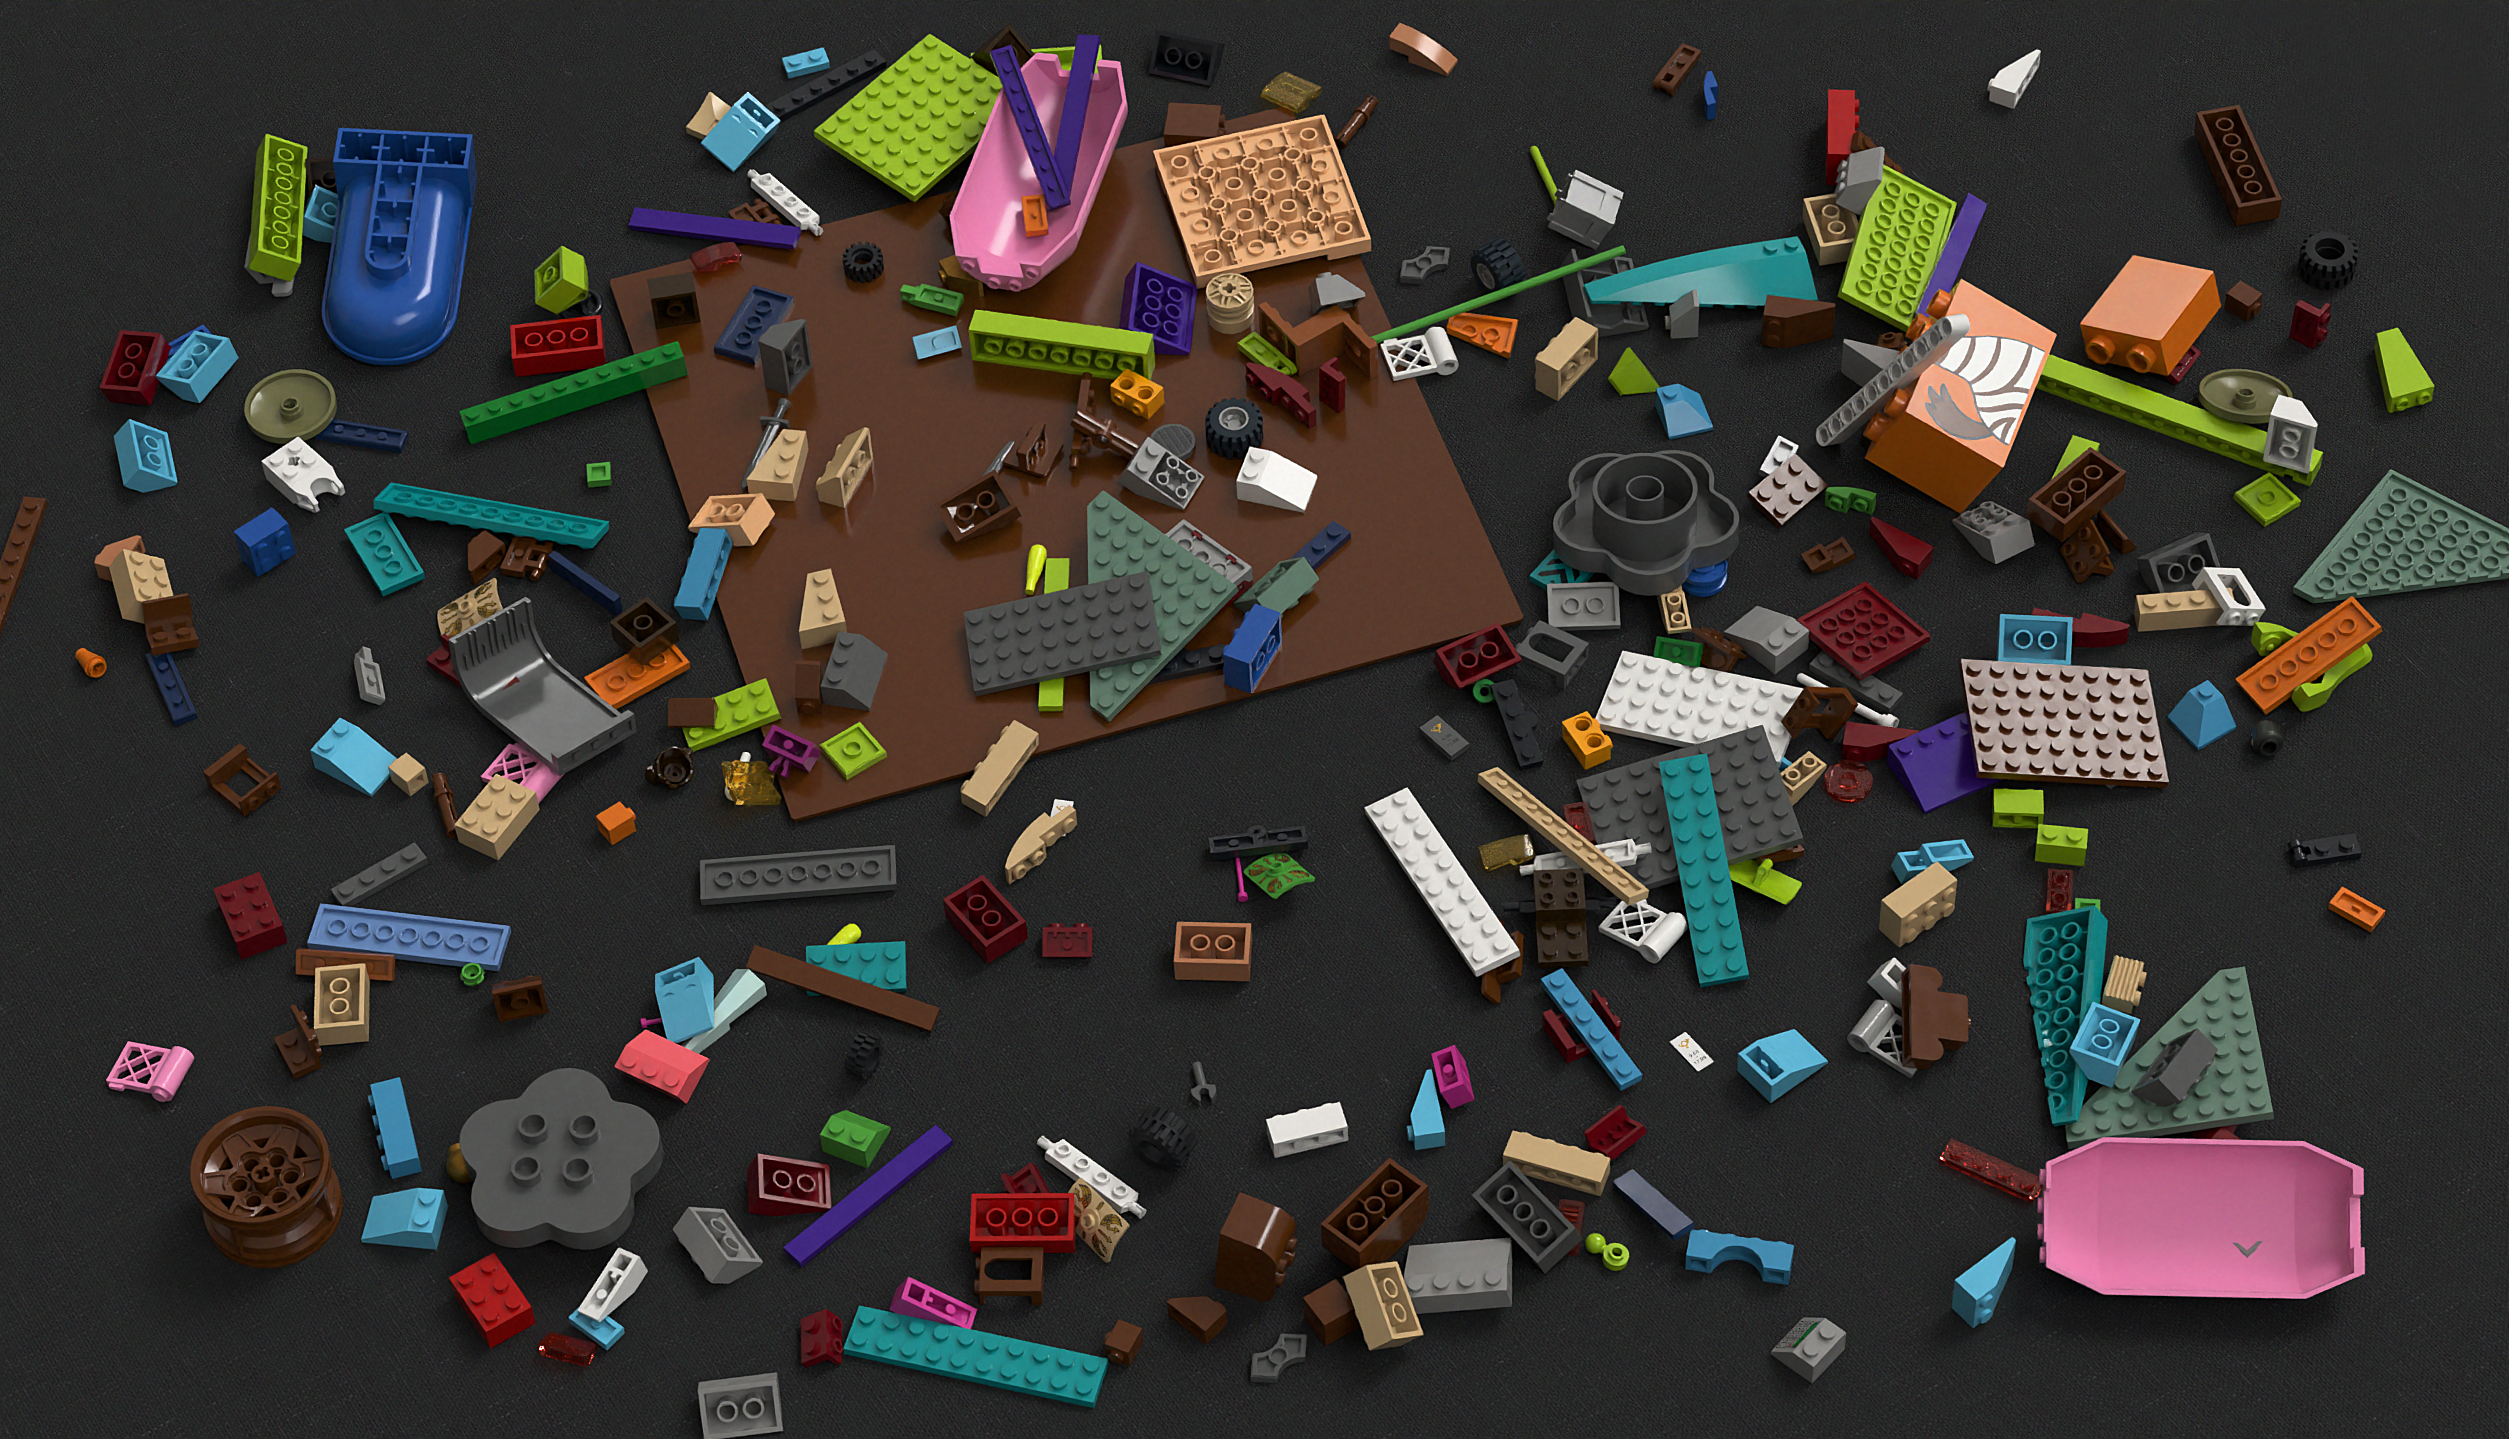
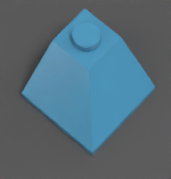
M1680 384L1656 388L1655 407L1669 440L1713 430V425L1699 393Z
M2208 680L2189 690L2167 716V720L2197 751L2236 729L2224 696Z

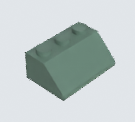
M1305 557L1280 561L1233 604L1245 614L1247 611H1251L1254 604H1258L1280 612L1282 618V613L1286 609L1294 607L1299 602L1297 599L1300 596L1306 595L1314 589L1313 585L1319 578Z

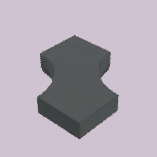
M1427 246L1421 256L1411 260H1404L1402 262L1400 283L1423 284L1424 279L1430 273L1437 270H1447L1450 248Z
M1281 1333L1274 1347L1266 1352L1253 1354L1251 1382L1277 1383L1280 1373L1286 1367L1294 1363L1305 1362L1307 1335Z

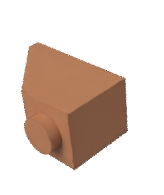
M136 535L105 546L102 552L96 556L94 562L99 578L112 581L109 567L122 549L144 554L146 550L142 537Z

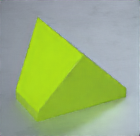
M1630 347L1626 348L1608 378L1620 395L1656 392V388H1660Z

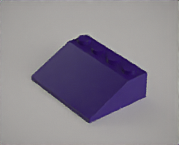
M1136 262L1125 277L1119 329L1153 334L1154 353L1188 355L1190 353L1196 305V285Z
M1966 712L1888 746V766L1924 814L2003 780L1976 777Z

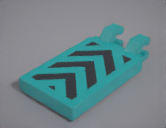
M1553 549L1529 575V580L1547 591V584L1586 583L1595 572H1585L1566 565L1558 558Z

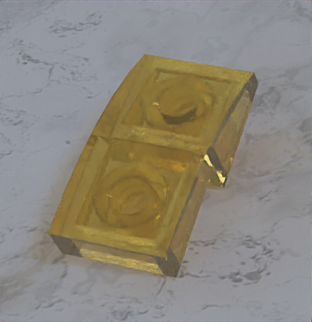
M1528 834L1504 838L1479 847L1482 861L1487 871L1508 863L1515 866L1536 857Z

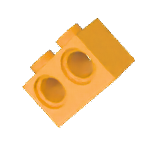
M1127 368L1110 385L1111 401L1148 420L1165 403L1164 388Z
M1588 711L1562 721V738L1585 770L1611 759V748L1613 747L1611 739L1608 735L1603 734L1599 722L1596 718H1592Z

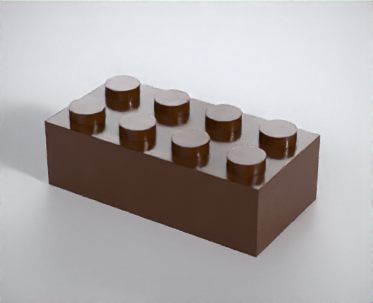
M2089 447L2028 499L2026 517L2063 542L2078 530L2087 519L2092 518L2124 490L2126 471Z

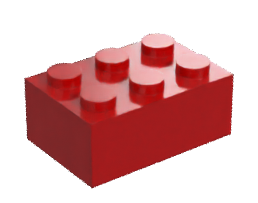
M495 1253L449 1277L454 1296L490 1349L536 1323L531 1305Z

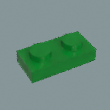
M1657 636L1653 657L1669 660L1672 663L1700 667L1704 644Z

